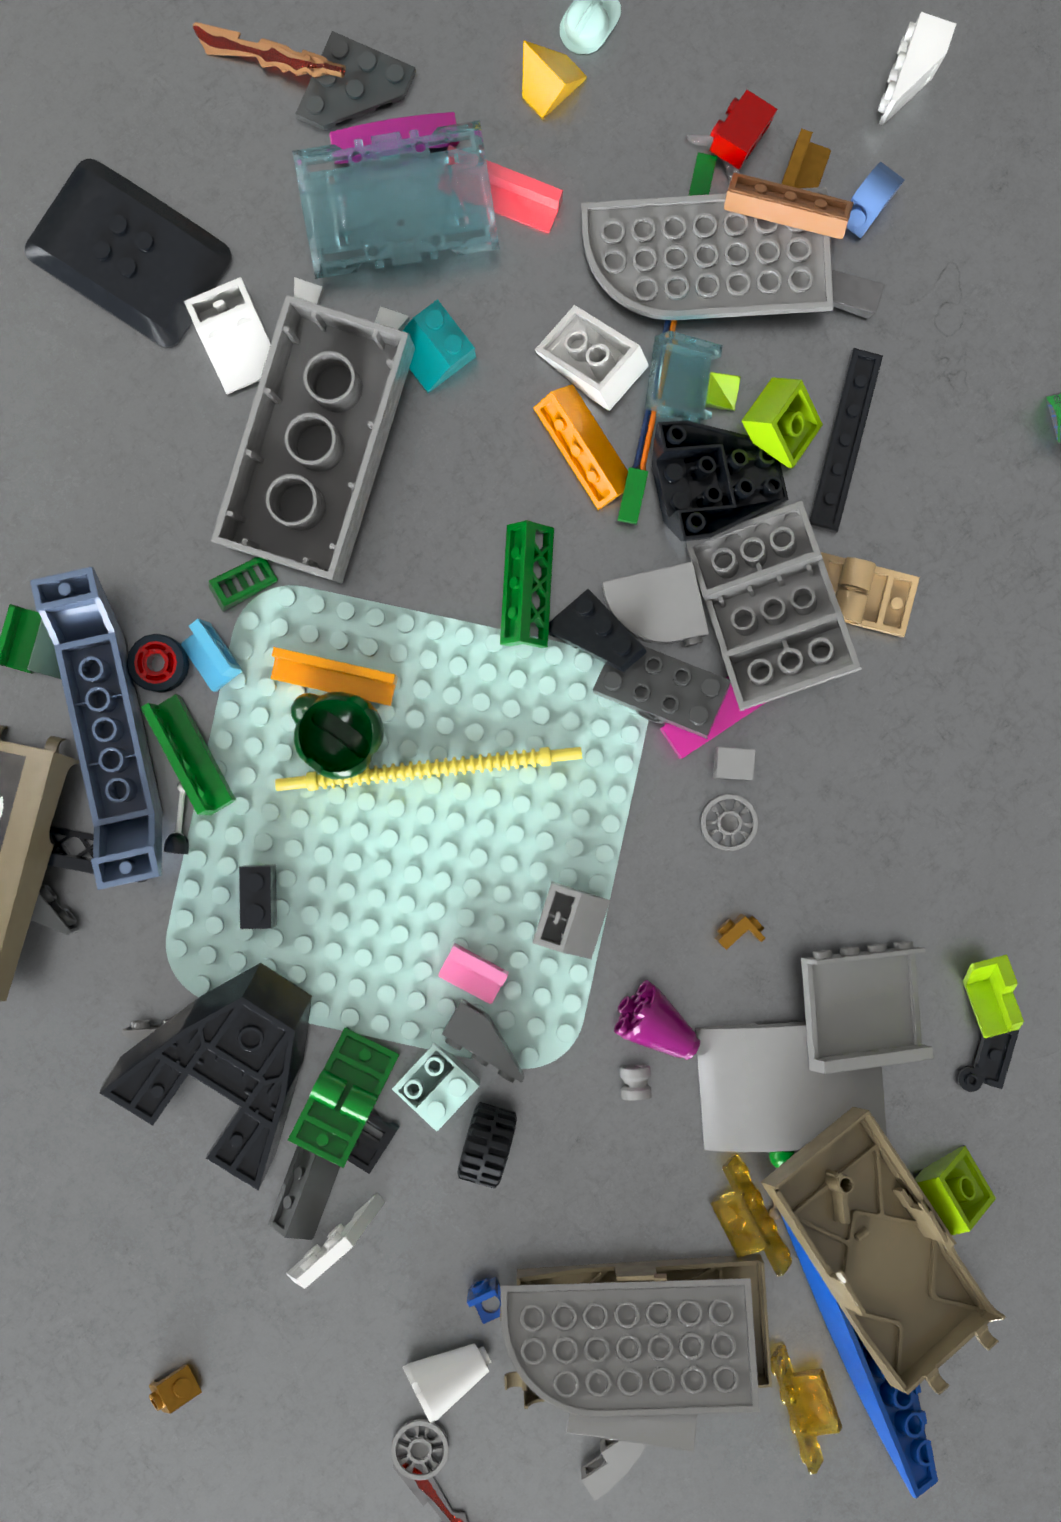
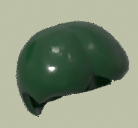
M329 692L321 696L304 693L299 695L292 703L291 717L296 725L294 729V745L298 756L322 776L331 779H348L361 774L369 767L373 754L378 751L384 739L382 719L370 702L350 693Z

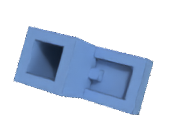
M880 162L867 176L851 199L853 207L847 229L861 239L905 179Z

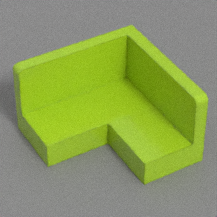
M1007 954L971 964L964 977L963 984L982 1036L989 1038L1019 1030L1024 1023V1019L1013 993L1018 982Z

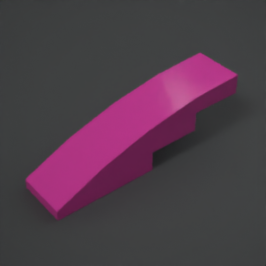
M454 112L387 119L331 131L329 134L334 164L394 160L396 155L424 154L428 148H442L449 145L457 147L460 142Z

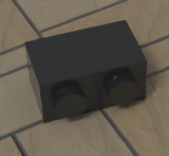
M276 864L240 866V929H272L277 926Z

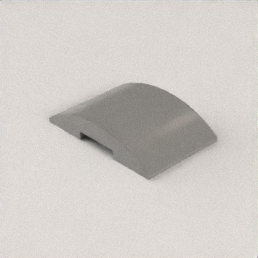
M803 501L747 520L710 539L693 540L686 543L740 711L862 669Z
M806 1021L762 1025L750 1023L695 1027L696 1037L700 1039L697 1062L704 1150L721 1152L798 1151L852 1107L869 1110L887 1137L882 1066L831 1074H822L809 1070Z

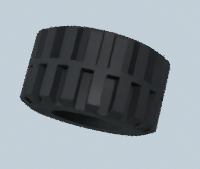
M482 1102L478 1103L472 1115L457 1170L459 1179L494 1189L499 1185L516 1128V1112Z

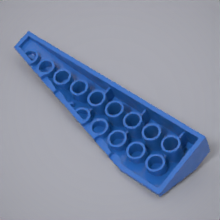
M781 1215L822 1317L854 1387L912 1497L918 1498L938 1482L931 1441L926 1439L925 1424H927L926 1413L921 1410L919 1402L920 1384L909 1394L890 1386Z

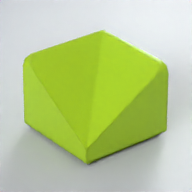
M710 372L704 407L735 411L741 377Z

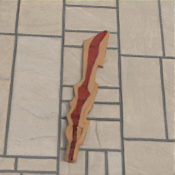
M198 22L193 24V29L208 55L257 57L262 68L277 66L283 73L291 71L297 76L307 73L314 78L324 75L341 78L345 76V65L328 61L326 57L303 49L302 53L296 52L286 45L264 38L258 43L239 39L241 33Z

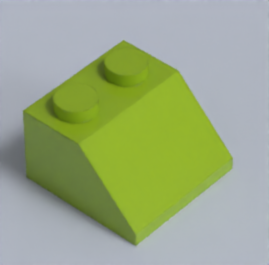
M773 377L741 420L752 443L788 468H794L823 425L801 379Z
M966 1146L954 1150L923 1168L915 1178V1181L951 1235L970 1232L996 1200Z

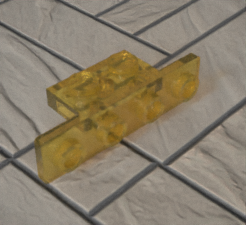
M738 1154L732 1155L722 1166V1169L734 1192L715 1197L710 1204L738 1258L764 1250L776 1276H783L792 1264L790 1250L784 1245L777 1231L774 1219L769 1216L763 1204L762 1195L756 1190L749 1176L748 1167L742 1162Z
M779 1345L770 1358L771 1372L778 1380L780 1398L783 1405L787 1407L790 1416L791 1431L796 1435L800 1445L801 1460L806 1464L810 1475L817 1474L824 1458L816 1436L840 1433L842 1424L823 1369L794 1372L786 1346Z

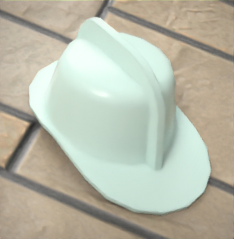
M574 0L560 23V37L564 46L569 51L578 55H587L597 51L604 44L620 18L621 5L619 0Z

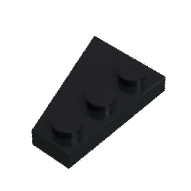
M589 589L583 592L549 622L548 635L556 636L566 641L568 645L576 649L579 648L622 672H625L647 653L645 647Z

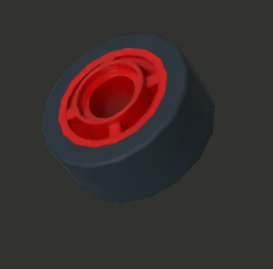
M151 634L142 637L134 643L128 654L127 666L129 675L137 685L148 691L163 693L172 691L182 684L188 674L189 660L181 643L166 635ZM161 655L164 658L165 664L160 671L156 672L152 668V661L156 656Z

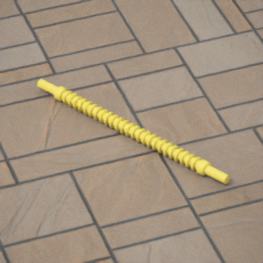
M541 747L539 751H535L532 748L529 753L523 749L522 753L514 750L513 754H509L508 751L505 752V755H500L497 752L496 756H491V753H488L487 757L479 754L478 758L470 755V759H465V756H462L461 760L453 757L452 761L444 758L443 762L435 759L434 763H431L428 759L425 764H422L419 760L416 765L412 761L409 762V765H404L401 762L400 766H395L392 763L391 767L383 764L382 768L374 765V769H369L368 767L361 774L348 779H331L314 771L307 772L306 776L275 779L276 791L307 788L308 791H315L321 786L323 789H327L328 785H331L334 789L337 784H340L343 788L346 783L352 787L355 782L361 786L362 782L370 785L371 781H375L376 784L380 780H384L387 783L388 779L396 782L397 778L405 781L406 777L414 780L415 776H419V779H422L424 775L431 778L433 774L440 777L442 773H445V776L448 777L451 772L457 776L460 771L465 775L467 771H471L474 774L475 770H480L481 773L484 772V769H489L492 772L493 768L501 771L502 767L510 770V766H515L518 769L519 765H523L524 768H527L528 764H532L533 767H536L538 763L541 766H550L552 762L582 759L581 747L550 750L549 747Z

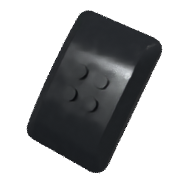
M95 159L82 160L76 166L25 245V254L34 265L164 348L176 346L193 323L184 301L216 288L232 262V253L224 242Z

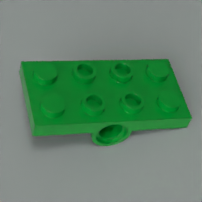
M344 1028L309 1095V1099L288 1141L344 1168L400 1054Z

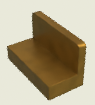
M801 128L781 184L799 189L819 187L831 150L810 142L813 132Z

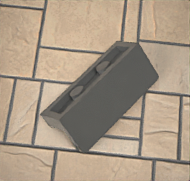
M297 1145L268 1225L285 1238L312 1240L340 1166Z

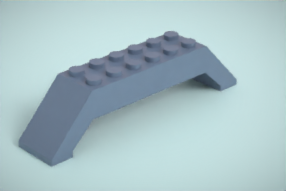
M87 567L30 580L36 611L39 612L54 644L94 825L93 859H91L97 889L101 890L162 876L163 812L135 685L128 671V653L124 635L94 567Z

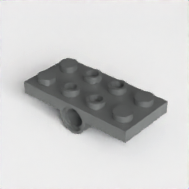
M645 647L647 653L625 672L606 663L604 664L593 688L594 694L634 709L647 720L659 724L666 722L706 739L731 685L729 679L648 647Z

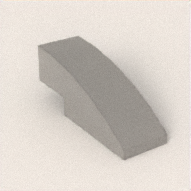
M605 1438L600 1441L601 1455L581 1467V1480L594 1501L610 1491L629 1472L647 1445Z

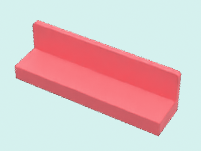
M450 145L448 146L444 156L446 167L438 184L439 191L537 230L550 233L563 201L562 189Z

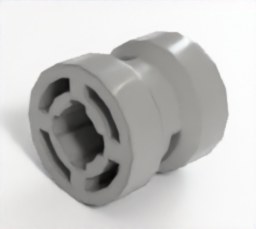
M635 1064L620 1067V1077L624 1080L625 1084L621 1088V1099L637 1101L652 1098L651 1087L647 1084L648 1078L651 1076L649 1065Z

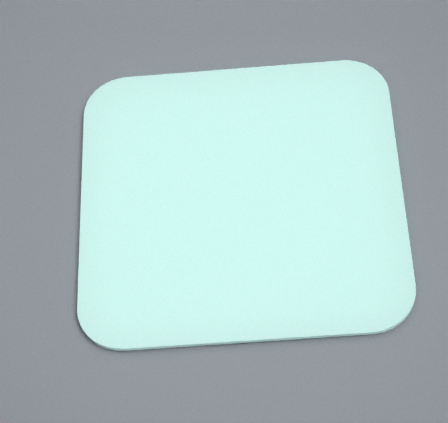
M279 586L259 594L246 605L235 623L229 651L243 671L220 689L208 742V748L234 794L236 801L213 815H197L195 809L193 810L187 837L189 840L188 855H183L166 934V953L174 975L188 991L200 997L257 964L262 963L312 995L309 1024L341 1031L347 1028L359 1035L423 1049H429L435 1043L452 1055L472 1059V1052L463 1047L461 1050L453 1048L445 1042L447 1037L442 1035L445 1026L463 998L489 1014L521 1069L537 1068L557 1060L570 1049L582 1029L607 912L592 959L562 953L534 944L533 937L551 881L610 900L649 720L640 716L634 709L594 694L593 688L605 663L567 643L548 639V647L546 648L525 644L515 646L500 645L501 629L305 586ZM273 648L286 649L392 673L398 676L392 706L370 702L382 719L384 739L378 751L373 754L369 769H374V765L382 768L383 764L391 767L392 763L395 766H400L401 762L404 765H409L410 761L416 765L419 760L422 764H425L428 759L431 763H434L435 759H439V762H443L444 758L452 761L453 757L461 760L462 756H465V759H470V755L478 758L479 754H482L483 757H487L488 753H491V756H496L497 752L500 755H505L506 751L509 754H513L514 750L522 753L523 749L529 753L532 748L535 751H539L541 747H549L550 750L581 747L582 759L552 762L550 766H541L538 763L536 767L528 764L527 768L519 765L518 769L515 766H510V770L502 767L501 771L493 768L492 772L489 769H484L483 773L480 770H475L474 774L471 771H467L465 775L460 771L457 776L451 772L448 777L445 776V773H442L440 777H437L436 774H433L431 778L424 775L422 779H419V776H415L414 780L406 777L405 781H402L401 778H397L396 782L388 779L387 783L384 780H380L378 784L375 781H371L370 785L362 782L361 786L355 782L352 787L346 783L343 788L340 784H337L334 789L331 785H328L327 789H323L321 786L315 791H308L307 788L276 791L275 779L306 776L307 772L315 771L296 752L294 745V729L296 725L291 717L292 703L299 695L304 693L321 696L329 692L272 680L271 674L275 657L272 656ZM276 864L277 926L272 929H240L239 867L243 865ZM455 943L509 972L506 981L501 986L492 1004L475 997L438 976Z

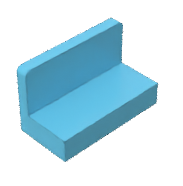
M197 619L189 625L193 634L183 641L181 646L211 691L217 692L243 670L212 624Z

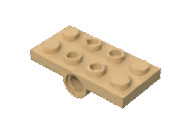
M821 552L845 623L898 637H905L920 577L878 567L875 563L864 559L843 558Z

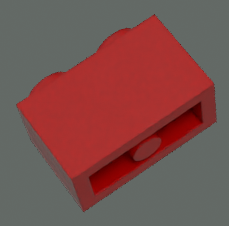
M746 90L740 100L736 97L732 100L725 113L728 116L726 120L722 121L719 119L710 134L714 139L709 151L740 170L770 127L778 109L751 91Z

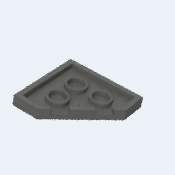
M332 31L321 56L326 57L328 61L345 65L346 71L327 65H317L316 68L323 67L338 71L344 77L324 75L318 78L311 77L295 113L296 117L322 130H327L335 127L336 123L351 117L356 119L376 111L375 108L382 105L402 101L405 99L416 74V68Z

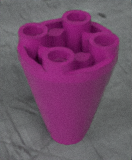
M648 980L640 985L638 991L631 998L626 996L619 1004L617 1010L621 1014L614 1027V1032L623 1039L676 1058H684L685 1060L691 1059L698 1051L700 1039L696 1037V1033L661 990Z

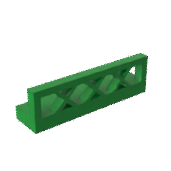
M528 520L507 525L500 645L515 646L525 644L538 648L548 647L554 541L553 527ZM536 532L543 534V547L539 549L535 542ZM536 561L541 567V577L539 579L533 572ZM535 591L540 598L537 609L532 603V594ZM533 621L538 628V639L530 637V624Z
M175 694L158 705L147 703L140 707L197 815H213L236 801L234 794L180 695Z

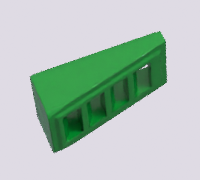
M255 557L209 580V588L224 612L278 582V579L266 559ZM256 566L259 567L265 577L262 581L259 580L253 569ZM246 572L254 583L250 587L243 576ZM235 578L243 589L240 592L237 591L232 582ZM223 585H226L231 594L228 598L221 588Z

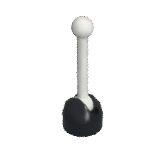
M179 782L177 785L180 793L175 832L166 838L163 852L188 855L189 840L181 833L186 792Z

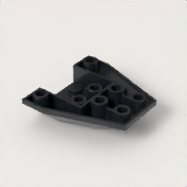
M688 420L658 422L656 424L652 456L653 475L664 524L681 542L710 539L789 500L780 462L753 444L748 435Z

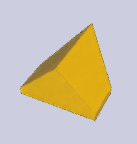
M523 40L522 98L544 119L587 79V76L566 54Z

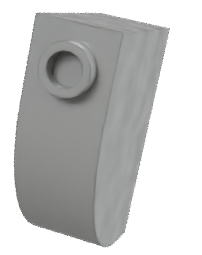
M693 561L602 582L601 587L608 610L639 640L653 644H672L684 641L685 646L702 643V637L709 634Z

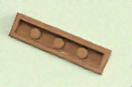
M734 173L724 204V209L727 211L838 239H843L853 207V202L739 173Z

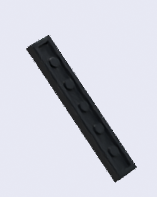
M853 348L851 351L809 515L810 524L814 528L837 533L839 530L883 355Z

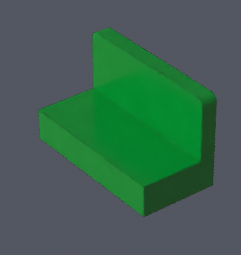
M12 604L9 605L0 636L1 666L31 674L34 673L27 668L42 619L39 612Z

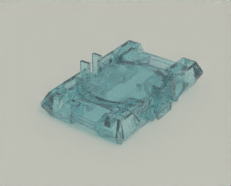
M480 120L438 127L431 135L419 137L418 130L409 131L410 138L402 139L399 131L371 136L372 145L363 146L362 139H355V147L341 149L332 144L292 151L315 279L356 273L362 264L374 262L376 269L384 268L383 261L392 260L394 268L398 267V265L415 262L420 264L423 263L421 255L430 253V259L434 260L439 259L438 252L452 250L460 256L500 249ZM470 140L471 146L435 153H430L429 146ZM422 144L426 148L423 152H417L416 147ZM355 155L362 156V160L360 162H353V158ZM454 157L457 164L447 165L449 164L448 158ZM347 159L350 167L310 172L309 170L311 165ZM328 177H334L337 184L326 185L329 184ZM464 217L466 226L457 227L459 226L458 218ZM399 220L404 221L403 226L397 225ZM482 229L485 232V236L469 238L464 241L444 242V236ZM339 237H345L346 244L350 245L340 246ZM433 237L441 239V243L438 246L431 244ZM372 247L378 248L376 256H370L369 250ZM364 249L365 252L364 256L352 257L348 260L340 259L326 262L325 255Z

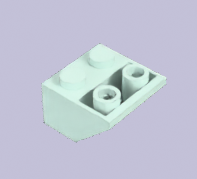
M434 1043L396 1083L392 1090L433 1129L438 1131L480 1086V1079L458 1058Z

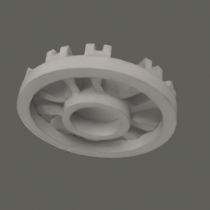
M725 794L714 798L706 805L701 816V830L705 839L713 847L722 851H737L746 847L754 839L758 830V816L752 804L745 798L738 795ZM725 799L735 800L732 810L726 808ZM717 802H719L720 806L724 810V812H722L721 814L715 807V804ZM743 803L745 805L743 810L739 814L736 813V809ZM709 810L716 813L717 819L715 821L706 820ZM750 812L753 822H742V815ZM717 824V829L707 831L706 826ZM742 825L752 828L751 833L740 830ZM716 832L722 833L719 843H716L711 838ZM738 832L746 839L739 845H737L734 839V835ZM726 835H730V847L725 846Z
M413 1419L401 1426L396 1432L391 1446V1456L395 1467L402 1475L413 1480H427L437 1475L445 1466L449 1453L445 1432L434 1422L430 1424L428 1419ZM420 1426H425L424 1436L419 1435ZM414 1427L416 1435L410 1437L405 1431ZM430 1429L434 1430L438 1434L433 1439H430L427 1436ZM401 1437L406 1441H409V1445L398 1441L399 1438ZM443 1442L441 1446L432 1447L434 1443ZM396 1449H405L408 1454L398 1458ZM432 1453H443L441 1462L434 1459ZM410 1458L412 1462L405 1469L402 1465ZM428 1460L434 1467L432 1471H430L429 1467L426 1464ZM416 1463L422 1464L423 1474L412 1473Z

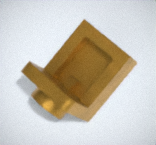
M740 914L734 921L731 919L725 921L717 929L719 935L715 939L727 950L748 930L758 941L763 942L766 938L761 932L765 928L753 915L747 918L745 915Z
M185 1364L161 1381H154L148 1385L152 1392L149 1394V1398L157 1411L161 1410L169 1414L202 1393L189 1366Z

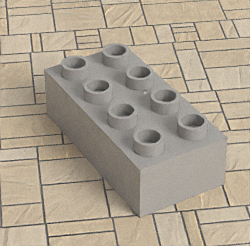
M285 296L211 538L212 542L341 584L343 583L415 351V346L409 333L293 296Z

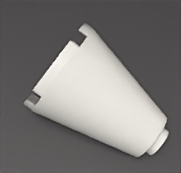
M473 1343L410 1362L403 1366V1370L431 1424L446 1413L489 1372L487 1365L492 1362L484 1346L477 1348L476 1344Z

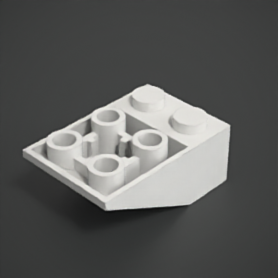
M924 12L920 13L916 23H909L897 51L896 63L893 64L887 83H889L887 90L883 94L877 110L882 113L879 121L880 125H884L933 78L948 51L956 23Z
M239 277L184 301L226 394L260 381L271 342L242 278Z

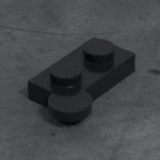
M1019 1030L989 1038L982 1036L973 1067H965L958 1074V1083L962 1089L974 1092L980 1089L983 1083L1003 1089Z

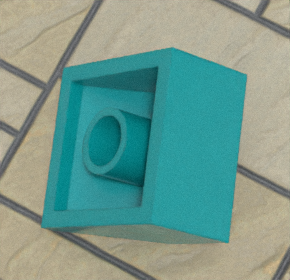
M438 299L414 316L402 330L409 333L415 346L409 369L427 393H430L476 358L475 347Z

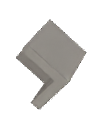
M716 747L713 778L752 780L754 777L755 750Z

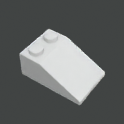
M575 305L535 349L538 355L587 397L609 411L649 366L640 345Z

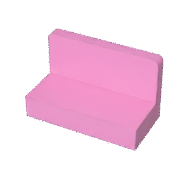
M455 943L438 976L475 997L492 1004L501 986L506 981L509 972Z

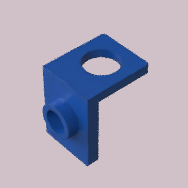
M496 1277L490 1280L482 1279L468 1289V1306L472 1307L475 1305L483 1324L500 1317V1306L493 1312L486 1311L482 1306L483 1301L494 1296L499 1299L501 1306L500 1285Z

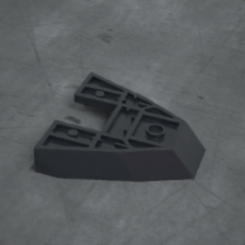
M259 963L197 998L123 1054L104 1080L99 1093L153 1126L188 1074L240 1106L207 1153L206 1159L259 1191L277 1153L303 1063L312 995L264 964Z

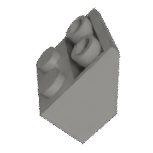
M551 881L533 937V943L562 953L592 959L610 900Z

